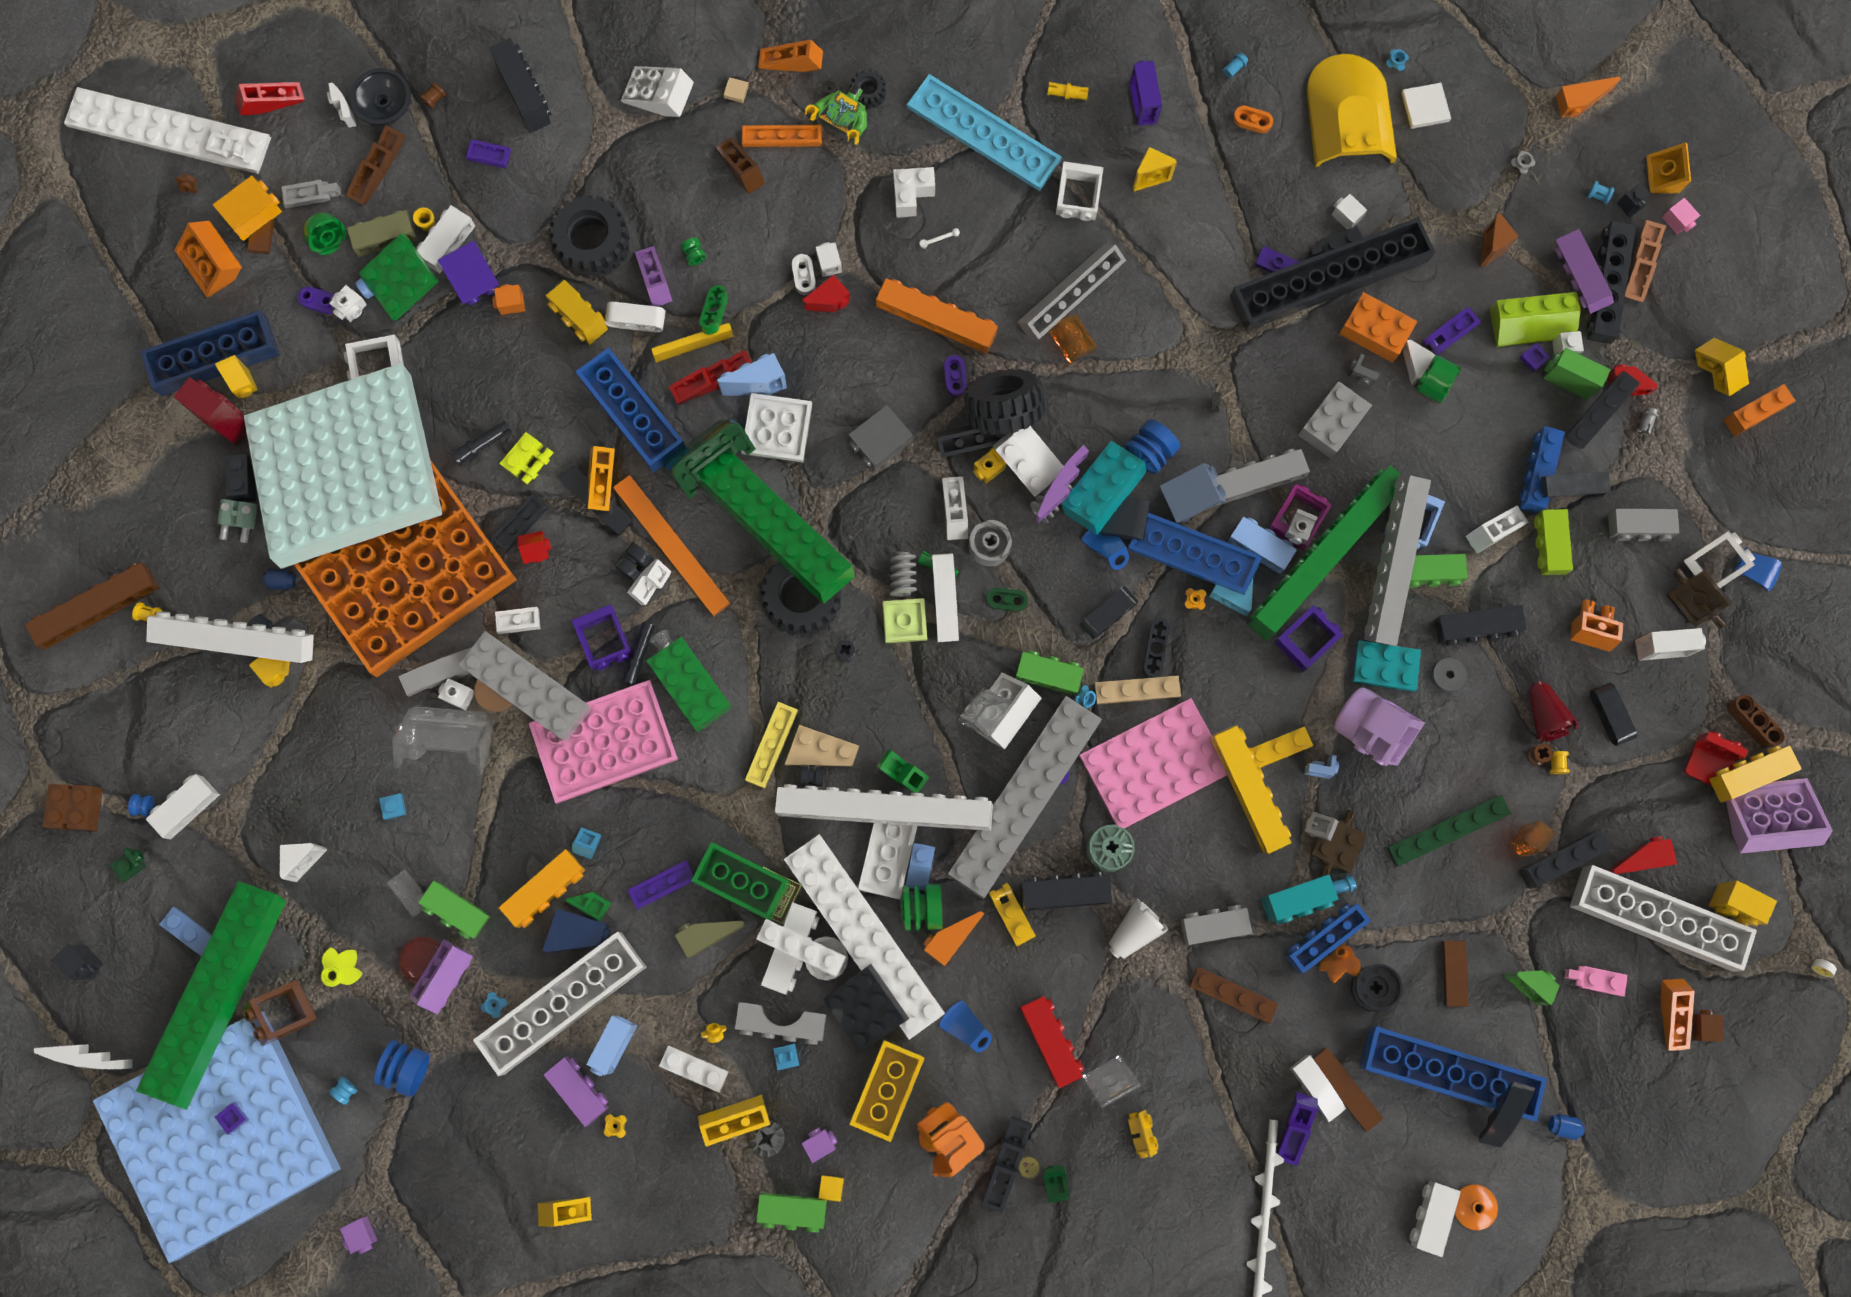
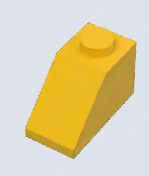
M235 355L215 363L231 392L238 398L249 397L258 390L249 369Z
M258 657L249 666L265 685L272 688L284 681V677L289 673L290 661Z
M590 1197L538 1203V1223L542 1227H556L591 1220Z

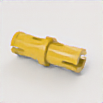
M1049 82L1047 95L1061 96L1068 100L1069 98L1087 101L1089 87L1072 86L1071 83L1065 85Z

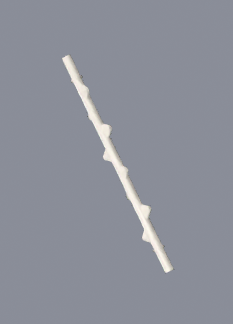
M1271 1119L1269 1120L1268 1141L1266 1142L1265 1173L1255 1176V1181L1263 1186L1261 1215L1251 1218V1223L1259 1228L1257 1258L1247 1262V1266L1255 1272L1253 1297H1262L1263 1294L1272 1291V1286L1264 1281L1266 1252L1276 1248V1244L1268 1238L1270 1208L1280 1205V1200L1272 1195L1274 1166L1284 1163V1159L1276 1153V1145H1278L1276 1143L1278 1120Z

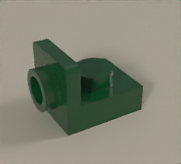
M124 849L123 852L125 854L110 864L122 882H127L147 866L143 861L145 859L143 854L138 849Z

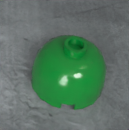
M322 212L315 213L303 225V238L313 252L327 255L341 247L338 244L342 239L343 241L345 240L346 229L340 220L333 215Z

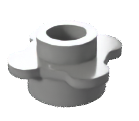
M1521 151L1517 158L1511 160V164L1516 166L1521 174H1526L1528 169L1535 165V160L1530 153Z

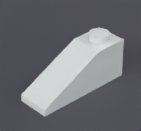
M963 477L942 478L947 540L968 539V517Z
M1515 506L1484 523L1465 537L1476 553H1479L1529 522L1519 507Z

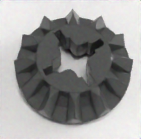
M769 1121L770 1125L750 1132L749 1142L751 1148L759 1156L770 1157L782 1149L785 1136L782 1128L776 1122ZM761 1130L766 1135L775 1133L770 1139L773 1147L768 1145V1143L759 1145L763 1139Z

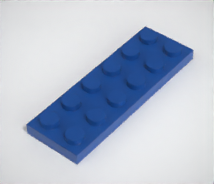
M1148 513L1144 541L1132 539L1128 547L1129 551L1239 594H1246L1262 559L1261 555Z

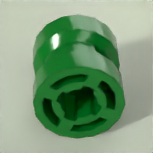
M696 237L689 238L680 245L682 252L686 254V261L689 266L698 265L707 258L704 250L700 248L701 243Z

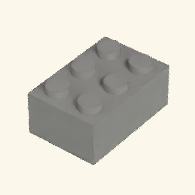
M1338 381L1298 436L1332 459L1372 405Z

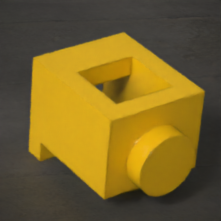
M992 448L990 452L974 463L975 470L973 472L979 480L983 479L985 483H988L1006 469L1007 463L995 448ZM990 462L992 467L987 468L985 464Z

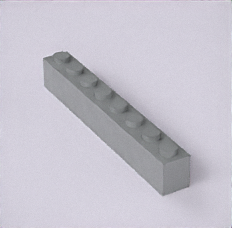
M1398 475L1393 501L1390 505L1389 521L1386 525L1385 540L1382 545V555L1377 568V579L1373 587V598L1369 607L1364 640L1397 646L1431 480L1411 475Z

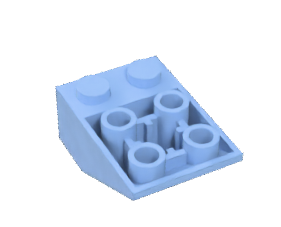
M774 353L762 355L758 358V361L751 364L745 363L738 370L726 372L717 379L721 394L726 396H751V393L771 396L787 388L785 374Z

